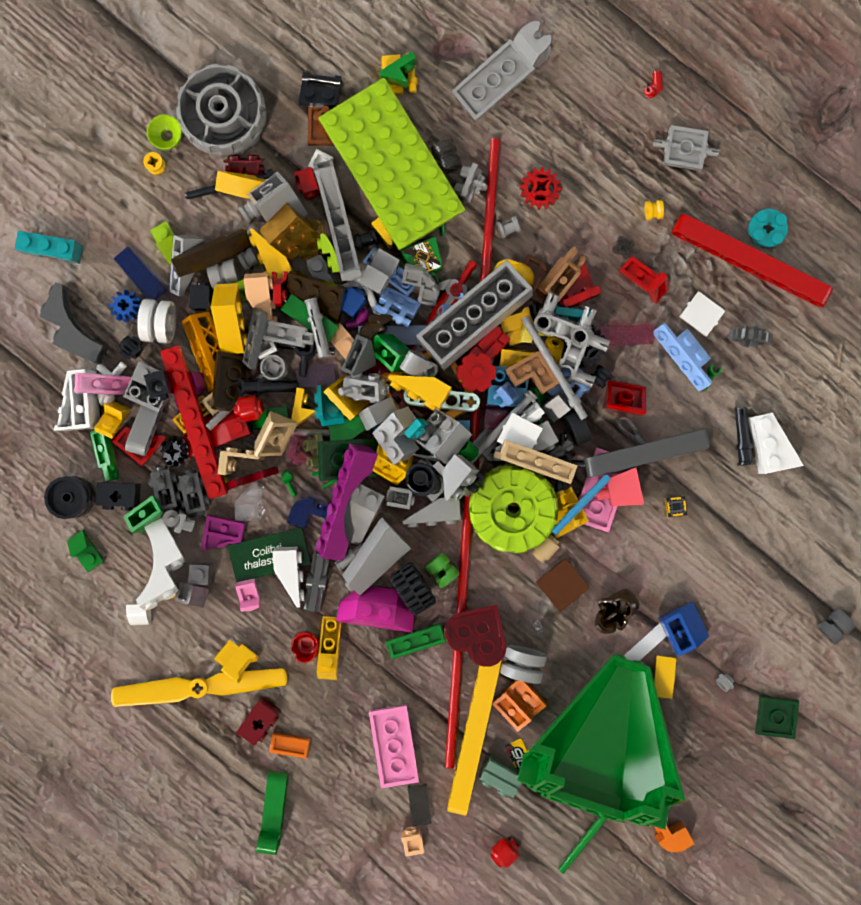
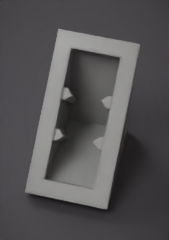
M389 397L367 407L358 414L366 431L382 424L393 412L399 409L393 397Z

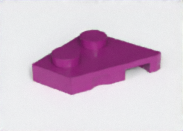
M208 514L206 516L201 551L241 542L246 522Z

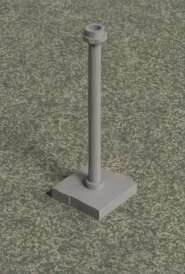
M530 390L523 393L525 397L479 445L478 456L473 461H469L471 464L500 436L503 430L502 426L507 423L511 413L519 415L530 402L533 404L536 402L537 397ZM437 461L432 467L443 476V469L446 465ZM465 488L464 495L469 497L472 492Z

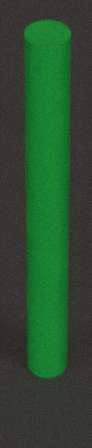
M600 816L559 866L558 870L562 874L567 871L607 818Z

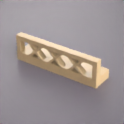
M504 440L501 451H495L493 456L569 484L572 483L577 469V465L508 440Z

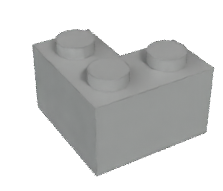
M379 248L377 252L374 250L369 259L371 264L367 268L363 267L361 269L359 283L382 295L400 260Z
M409 407L393 412L372 433L393 465L409 459L419 450L414 440L409 439L404 434L417 419Z

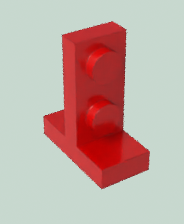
M633 256L619 270L620 274L650 295V300L655 304L669 290L668 276L661 271L658 275Z

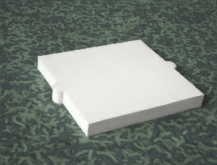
M698 291L693 299L686 304L687 307L679 317L704 336H707L712 328L718 325V320L725 310Z
M511 413L507 423L502 426L503 430L497 442L503 444L504 440H508L532 449L537 444V439L543 428Z

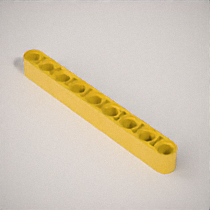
M502 660L492 667L479 666L447 812L467 815Z

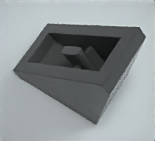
M356 335L341 369L352 376H357L377 365L371 340L360 335Z

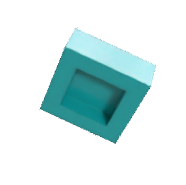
M416 419L404 434L409 439H418L426 432L425 428L429 424L424 419Z

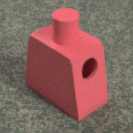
M629 468L610 476L611 480L596 494L597 500L608 498L610 506L644 504L636 468Z

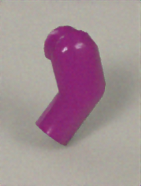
M362 308L359 310L356 319L346 320V329H358V326H363L367 323L370 316L369 310Z

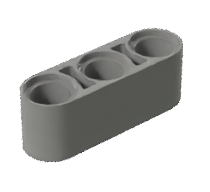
M140 406L126 441V451L146 456L161 419L163 409L158 413L145 406Z

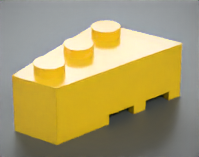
M215 284L211 311L220 352L230 354L244 353L248 335L245 334V319L242 315L239 284Z

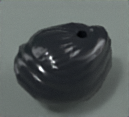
M418 462L407 469L405 476L406 484L412 493L418 496H427L440 492V477L430 465Z

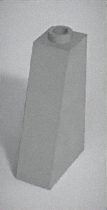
M383 518L378 521L342 574L346 581L344 585L351 592L355 591L359 595L411 549L406 541Z

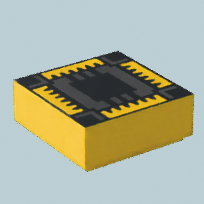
M685 496L665 498L667 517L687 515Z

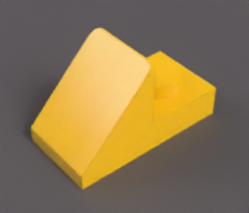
M303 388L296 389L291 420L298 423L297 426L315 415V410L304 408V405L308 404L309 394H306L307 390Z
M116 401L105 403L104 414L95 425V431L113 439L132 409Z

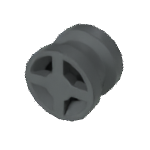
M248 248L245 253L237 255L246 272L252 266L260 264L251 248Z

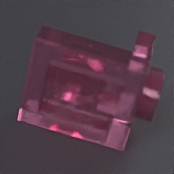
M291 436L286 459H290L291 464L302 466V462L307 463V459L297 457V454H301L303 442H300L301 438Z

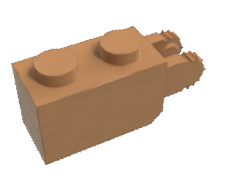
M572 247L564 258L560 257L537 287L546 296L548 292L554 293L552 300L554 295L557 294L560 296L559 302L581 274L580 267L586 261L587 256L582 254L572 263L571 260L578 252L576 247Z

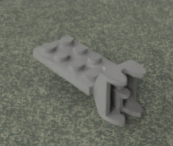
M532 21L525 25L517 33L514 41L508 40L451 91L475 122L535 71L534 67H539L549 58L552 38L551 35H545L540 38L541 34L538 33L539 21Z

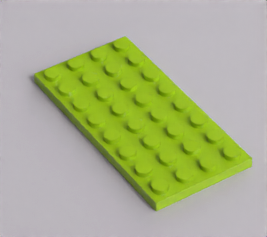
M382 78L318 117L321 125L399 251L465 212L464 206L385 78Z

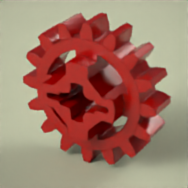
M541 167L540 171L533 168V174L527 172V178H522L521 182L525 185H520L519 190L523 191L520 196L526 197L524 203L530 202L531 209L534 205L537 206L538 210H540L541 206L548 209L549 204L552 206L555 204L554 199H559L560 195L557 193L561 192L562 188L557 186L561 183V180H555L557 174L551 175V169L544 172L543 167ZM529 183H530V186L532 187V190H531L530 193H529V191H528V184H529ZM551 184H552V186H553V193H552V194H551V191L549 190V187H550ZM542 186H545L544 190H539L536 192L537 187L541 188Z

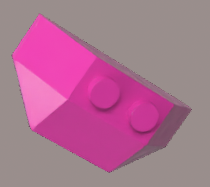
M370 586L361 595L353 591L339 602L336 622L412 632L414 614L407 608L396 589Z

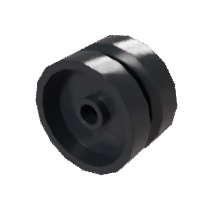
M66 476L53 480L46 488L44 495L45 506L48 511L61 519L84 516L92 509L96 498L91 483L77 476Z

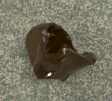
M622 589L608 598L600 599L597 602L600 610L596 614L595 627L603 634L614 633L616 628L622 631L626 627L628 619L639 609L640 603L636 595L628 589Z

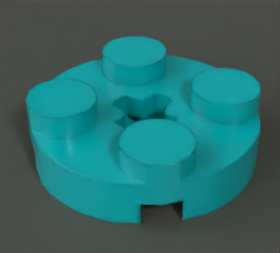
M774 209L759 211L750 219L748 224L749 237L752 238L755 245L761 248H772L780 244L788 233L787 217ZM769 224L772 230L766 233V229H763V226Z

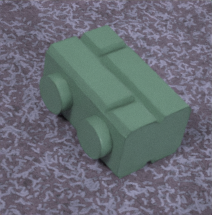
M492 755L488 756L479 772L481 784L488 788L493 786L504 797L509 795L513 798L522 784L517 781L519 770Z

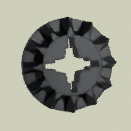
M179 436L165 438V441L161 444L162 450L160 452L163 455L162 459L167 462V465L179 466L184 464L189 456V448L186 441ZM174 448L179 450L180 452L174 454L171 453L169 450Z

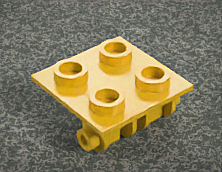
M572 487L562 490L556 495L559 509L556 524L579 501ZM582 509L555 537L559 538L589 522L584 510Z

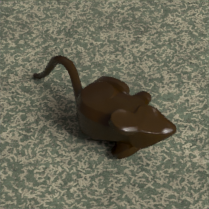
M370 314L368 322L361 327L359 335L371 340L373 343L376 334L384 333L388 329L385 325L392 320L393 316L389 314Z

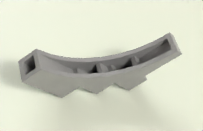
M331 159L313 164L328 219L342 281H353L361 277L360 265L333 160Z

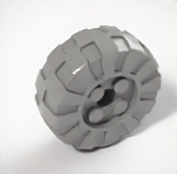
M211 64L199 71H194L187 77L188 80L184 86H181L177 96V118L187 139L200 151L218 158L229 155H242L248 148H253L260 140V134L265 130L267 121L266 103L256 82L241 69L231 65L220 66L219 64Z

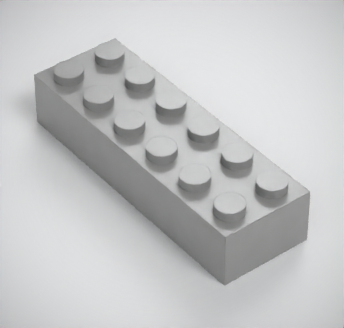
M506 260L416 335L418 343L444 371L533 296V288Z

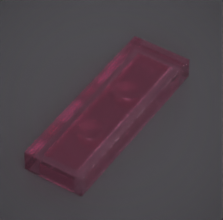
M653 324L595 327V331L601 330L600 336L604 335L605 339L610 340L609 346L654 344Z

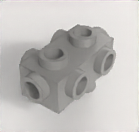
M361 373L357 376H346L343 387L339 388L338 391L341 396L345 395V397H351L353 400L364 399L369 400L371 403H378L387 397L390 387L386 384V378H380L378 373H371L368 376Z

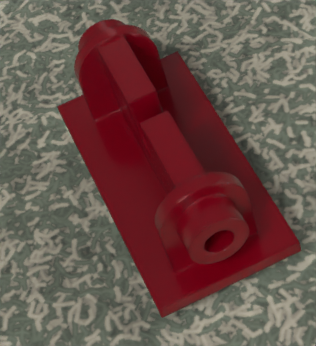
M229 155V158L223 161L228 163L225 166L226 172L244 174L243 167H246L247 175H259L265 172L264 165H261L265 158H259V155H248V158H240V155Z

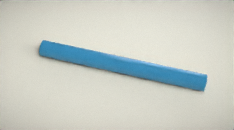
M605 474L554 526L552 532L557 535L611 480L610 477Z

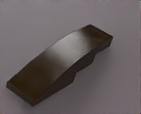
M240 229L227 237L222 235L207 244L202 242L172 258L171 262L177 277H182L225 261L252 246L247 231Z

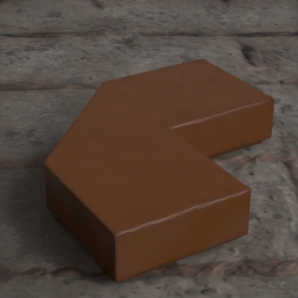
M527 255L523 264L529 266L535 276V283L532 287L533 296L530 300L544 306L547 296L537 287L548 274L544 262Z

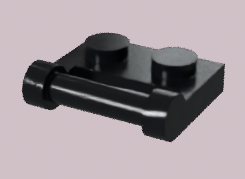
M303 72L299 106L316 108L328 106L329 109L338 106L342 76L328 77ZM309 82L334 85V88L309 86Z

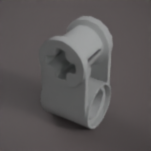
M413 350L408 351L400 365V368L406 373L419 377H434L438 371V366L434 362L428 361L425 355Z

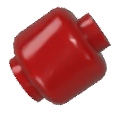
M256 395L238 398L237 405H234L235 416H239L243 422L260 419L261 414H264L262 399H258Z
M503 837L491 848V858L500 868L502 866L508 868L519 858L517 850L519 845L514 839L511 838L509 840Z

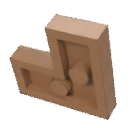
M540 351L535 352L505 370L514 387L532 378L541 394L560 384Z

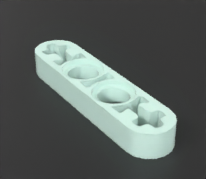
M451 391L450 395L457 398V403L450 406L445 401L441 409L474 412L479 408L480 399L473 393ZM404 392V400L408 405L425 407L424 403H420V399L410 401V398L407 397L408 392ZM460 396H464L463 401H469L470 398H473V401L477 402V404H473L472 408H470L467 403H462L463 407H459Z

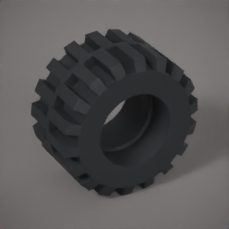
M409 562L390 574L395 589L407 608L415 616L436 603L432 591L413 563Z

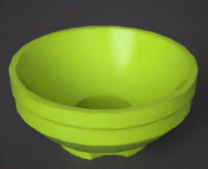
M166 114L158 115L147 126L148 140L157 149L164 151L172 150L182 140V129L179 122L173 116ZM165 131L172 132L171 140L165 141L162 139Z

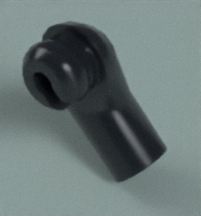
M538 303L529 305L533 323L539 311ZM546 317L539 318L541 326L546 327L549 325Z

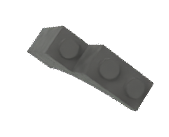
M55 282L49 289V297L46 303L40 309V318L60 326L53 336V345L95 364H101L108 347L94 341L82 331L70 309L69 288Z

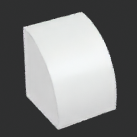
M131 602L126 605L127 619L130 625L152 624L151 609L143 610L137 602Z

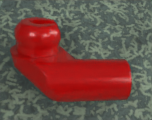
M662 71L652 73L653 83L644 90L647 98H654L662 91Z

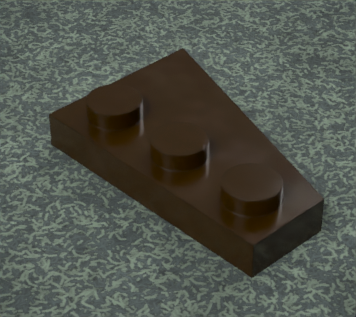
M291 270L288 273L286 290L303 302L307 299L317 298L320 313L336 324L340 322L346 287Z

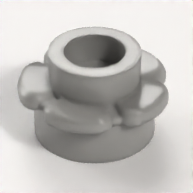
M728 674L718 675L719 678L716 679V683L722 690L727 692L730 689H734V680Z

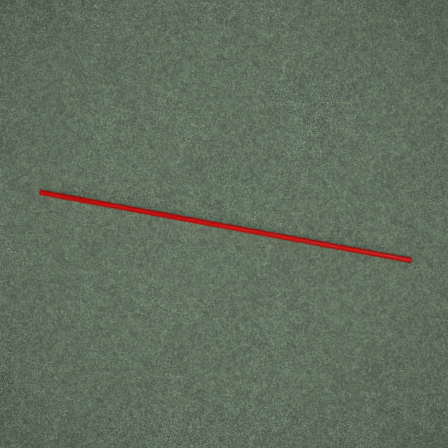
M497 138L490 140L480 282L491 271L500 139ZM477 390L473 391V393L479 397L480 405L476 411L470 414V433L472 434L470 441L472 443L479 435L482 392ZM471 495L469 497L464 496L456 614L466 611L472 531L469 514ZM454 650L445 768L453 769L455 763L463 652Z

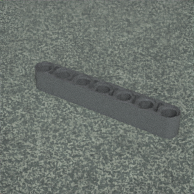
M708 428L587 457L583 461L587 477L590 478L712 447Z

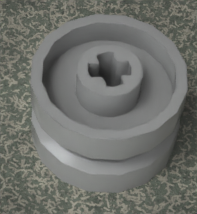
M506 645L504 656L508 660L502 662L500 673L522 682L541 683L544 673L538 667L546 665L547 655L528 647Z

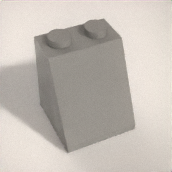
M276 172L246 194L266 222L286 203L304 218L308 214L288 182L279 172Z

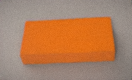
M273 732L269 753L307 759L311 738Z

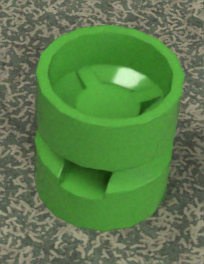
M444 552L437 555L424 566L430 576H435L434 581L440 589L460 574L454 565H449L450 560Z

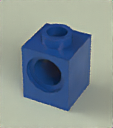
M350 287L345 293L342 311L355 319L359 310L367 302V299L364 297L365 293L357 287L355 290Z

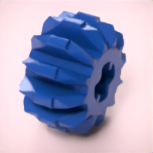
M124 290L123 294L119 291L116 292L117 298L111 297L114 303L109 304V307L113 308L111 315H116V320L121 321L123 319L125 323H128L129 319L136 321L135 315H138L141 298L136 297V293L133 291L129 293L128 290ZM126 303L129 304V307H126L127 310L123 309L124 305H127Z

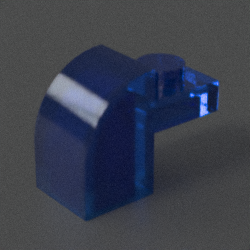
M313 497L301 499L292 506L287 523L307 528L311 514L326 519L328 506L319 503L317 506H314L316 498Z

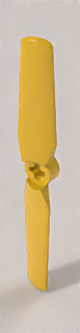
M283 668L244 671L241 674L239 684L225 673H218L207 679L198 677L190 680L175 677L114 687L111 692V702L114 707L180 702L190 696L201 698L206 693L224 696L285 686L288 678ZM197 683H199V686H203L200 693H198V690H194Z

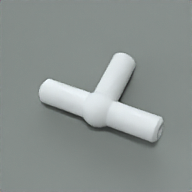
M120 362L113 372L108 370L103 364H98L96 369L104 375L120 376L127 365L124 362Z

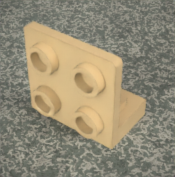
M226 448V451H220L218 474L233 475V471H236L237 460H234L235 457L265 460V456L257 457L254 455L253 450H246V453H241L242 449Z

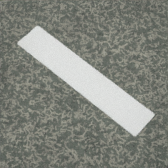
M659 623L624 655L626 659L640 661L666 637L661 624Z

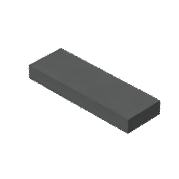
M259 307L253 308L242 361L249 369H256L268 314Z

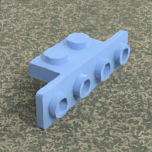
M663 323L652 332L698 391L712 384L710 378L701 368L711 357L688 329L676 337L667 324Z

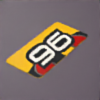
M518 739L505 746L515 769L519 771L523 759L522 756L527 751L522 739Z

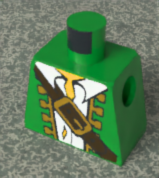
M436 237L401 250L407 264L425 268L435 282L439 283L436 273L442 271V263Z

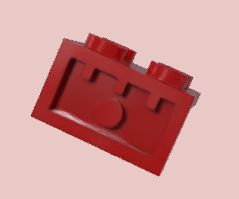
M585 262L580 267L581 274L559 301L561 307L571 308L601 294L599 286H594Z

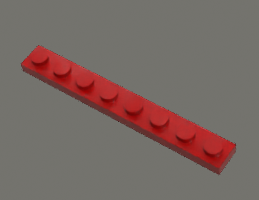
M181 345L162 350L160 354L208 498L212 499L226 495L229 492L224 476L218 474L219 461L208 428L205 426L206 422Z

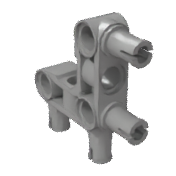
M548 292L544 306L540 308L534 320V326L538 331L546 335H554L565 339V342H567L566 352L558 364L560 370L565 367L571 370L570 376H564L567 382H578L592 388L596 376L581 372L579 365L589 345L606 352L610 340L594 335L591 324L597 310L592 308L590 315H588L591 307L585 306L580 322L571 321L555 315L554 310L560 296L555 294L553 301H551L554 293ZM546 317L549 325L546 327L541 326L539 318ZM577 331H583L586 335V338L584 340H578L575 337V333Z

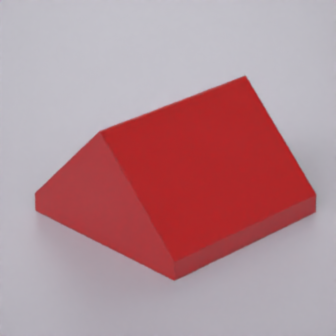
M608 380L602 409L637 416L645 415L646 387Z

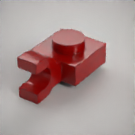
M272 272V279L274 280L273 304L276 307H283L284 301H287V290H284L283 284L288 280V272H283L282 279H277V273Z

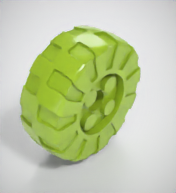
M504 464L484 474V489L482 490L479 487L476 493L472 492L469 503L470 520L478 536L483 542L501 552L523 553L541 545L552 532L557 522L559 510L555 490L548 479L541 473L515 464ZM510 503H517L519 508L512 511L508 505Z

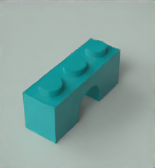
M18 231L14 250L25 255L48 256L60 261L79 264L83 245L75 240Z

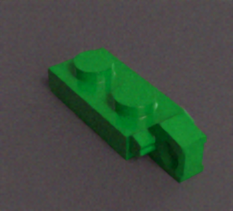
M95 430L90 431L98 469H102L105 482L119 479V471L116 465L111 438Z

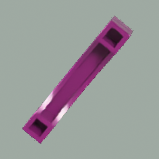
M349 444L348 450L344 453V463L338 473L339 479L333 489V498L327 508V517L322 524L320 539L316 543V551L323 559L344 561L349 545L344 530L345 510L350 496L356 487L373 471L378 454L371 447Z

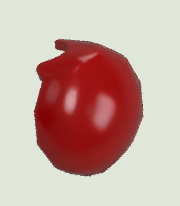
M304 631L298 633L292 640L291 651L296 657L295 660L301 663L311 662L319 653L320 642L311 632Z

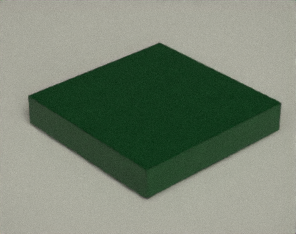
M759 695L755 733L757 735L795 739L799 700Z

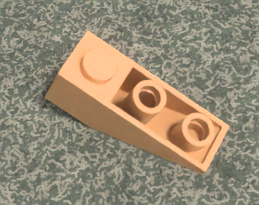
M268 272L245 274L246 299L253 308L259 307L268 313L266 320L278 322L277 316H273V309H276V306L273 304V297H271L270 291L273 290V279L269 278Z

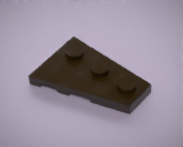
M220 351L216 353L211 409L229 412L233 409L239 396L238 380L240 378L246 380L250 370L242 362L243 356Z

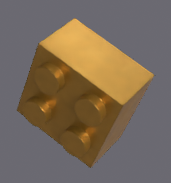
M288 203L259 230L272 247L291 261L319 235L311 223Z

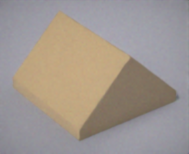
M270 411L254 443V455L257 457L282 456L298 423Z

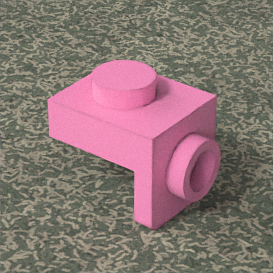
M255 579L236 582L235 588L240 600V611H253L259 608L260 594Z

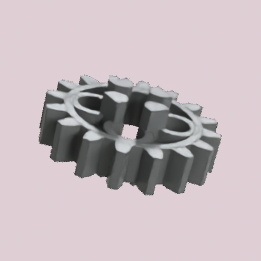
M743 326V329H731L728 339L733 342H739L742 347L749 348V346H752V348H758V345L772 344L773 335L769 332H762L760 328L752 326V328Z

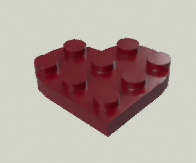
M497 605L461 612L453 615L446 622L444 638L447 644L454 651L468 652L470 659L475 665L492 667L504 658L506 641Z

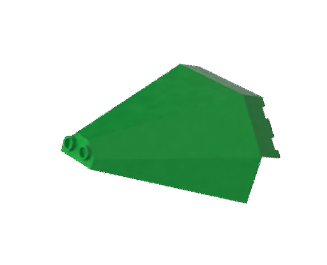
M612 655L522 756L523 759L517 779L518 782L527 784L526 787L534 792H541V796L546 799L616 822L625 823V821H628L638 826L649 827L651 825L666 830L670 806L684 802L685 797L650 667L644 665L641 661L628 660L623 655Z

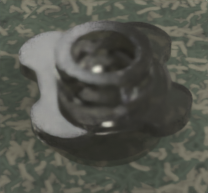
M619 236L617 244L612 248L614 254L622 255L623 258H628L635 244L632 240Z

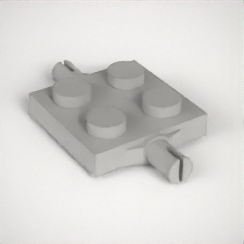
M671 125L666 140L655 138L653 142V147L664 148L663 165L701 171L706 155L714 157L719 155V149L708 147L709 131Z

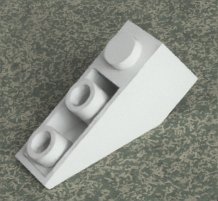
M298 546L274 548V571L298 608L301 606L302 601H305L304 589L301 590L300 582H303V571L299 570V563H302V552H298Z

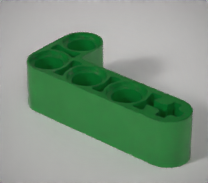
M271 770L268 772L261 832L258 836L256 853L276 855L280 847L288 772Z

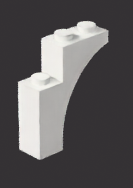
M162 518L144 527L152 544L153 569L148 584L136 599L139 607L143 610H150L156 607L157 603L161 600H168L175 596V593L179 590L169 571L179 569L186 562L169 528L163 523Z

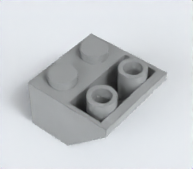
M138 362L123 397L160 413L172 395H168L169 399L163 401L150 398L144 375L160 370ZM161 381L156 384L158 392L163 389Z
M436 409L426 421L429 425L425 428L426 432L424 435L413 440L447 465L454 454H458L472 434L461 423Z

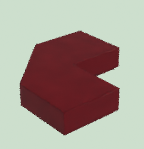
M276 466L229 481L226 483L227 490L276 475L279 471Z

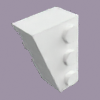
M88 369L67 371L62 395H64L63 401L58 410L60 414L54 431L94 429L100 420L98 394L75 393V373L97 374V371Z
M773 413L747 418L758 474H767L804 466Z

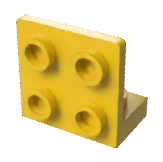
M378 444L376 451L378 455L373 472L398 485L405 478L407 469L412 465L414 455L403 462L393 465L380 444Z

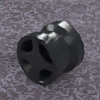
M598 365L596 371L590 374L596 376L594 383L602 389L606 386V382L613 378V375L601 365Z

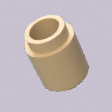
M550 534L541 545L533 548L532 554L544 563L560 548L557 545L559 541Z

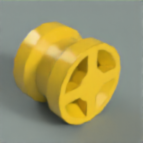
M149 152L145 155L143 163L150 173L160 175L165 171L166 162L158 153Z
M657 200L653 203L651 201L645 202L644 212L647 221L652 220V218L663 219L664 205L662 200Z

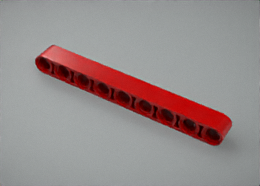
M680 214L671 232L674 236L815 306L825 307L833 291V288L828 284L688 215Z

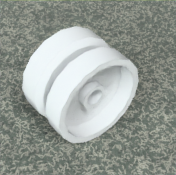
M154 299L142 300L137 321L138 335L141 341L153 342L157 339L159 343L170 344L172 342L176 329V308L174 302L162 300L158 304Z

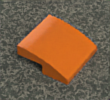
M515 680L492 702V705L518 732L547 706V702L529 683Z

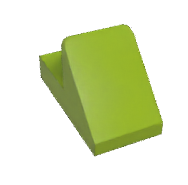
M166 221L150 231L157 242L156 246L171 265L173 235L175 234Z

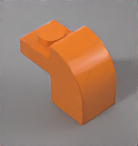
M681 821L670 827L666 825V830L654 827L658 833L654 835L660 846L669 852H681L695 845Z

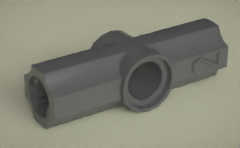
M318 552L313 553L311 570L306 581L307 593L304 604L305 610L320 612L323 593L326 591L329 559H323Z

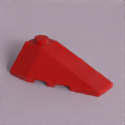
M234 409L211 431L208 429L214 449L254 434L250 422L241 421L239 416H235ZM212 414L205 418L206 424L214 417ZM185 434L182 438L186 441L189 448L188 458L194 456L188 435Z

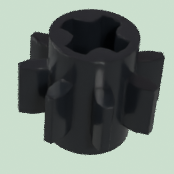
M126 336L119 344V347L122 349L119 353L126 359L131 357L136 359L144 350L141 347L143 342L135 336L132 338Z

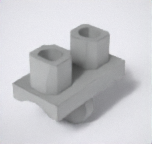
M472 163V166H462L460 176L466 179L465 184L457 182L454 187L456 195L462 197L467 203L472 202L474 194L479 195L481 190L486 191L488 188L484 183L483 171L475 163Z
M178 509V513L175 510H167L162 516L163 523L168 527H173L176 533H180L181 529L189 532L193 530L195 524L194 517L186 515L183 509Z

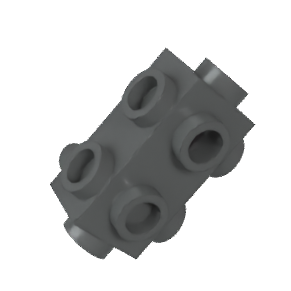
M167 466L155 468L156 472L150 473L149 485L154 490L159 505L165 512L167 510L177 511L176 507L181 506L180 502L183 500L182 493L177 491L176 483L179 481L177 472H173V469H167ZM168 495H171V502L167 501Z
M195 469L184 471V475L179 476V481H177L178 490L183 495V500H181L182 508L187 514L193 513V517L205 514L204 510L209 509L208 505H211V499L205 494V486L200 472H195ZM197 498L200 500L199 506L195 504Z

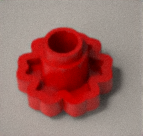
M469 353L467 356H464L461 359L462 365L456 367V378L462 380L461 386L470 392L475 390L483 392L485 389L490 388V380L496 378V367L490 365L491 358L483 353L477 356L474 353Z

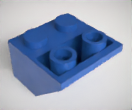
M693 601L658 617L674 653L678 656L698 648L709 637Z

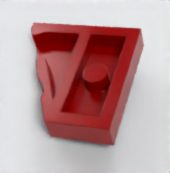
M124 427L112 442L143 467L162 446L161 444L165 441L166 437L154 434L146 456H142L125 450L126 441L132 428Z

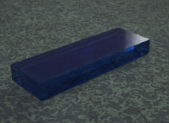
M127 246L113 258L147 299L156 300L167 291L130 247Z

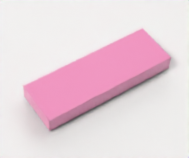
M75 373V393L124 396L132 377Z

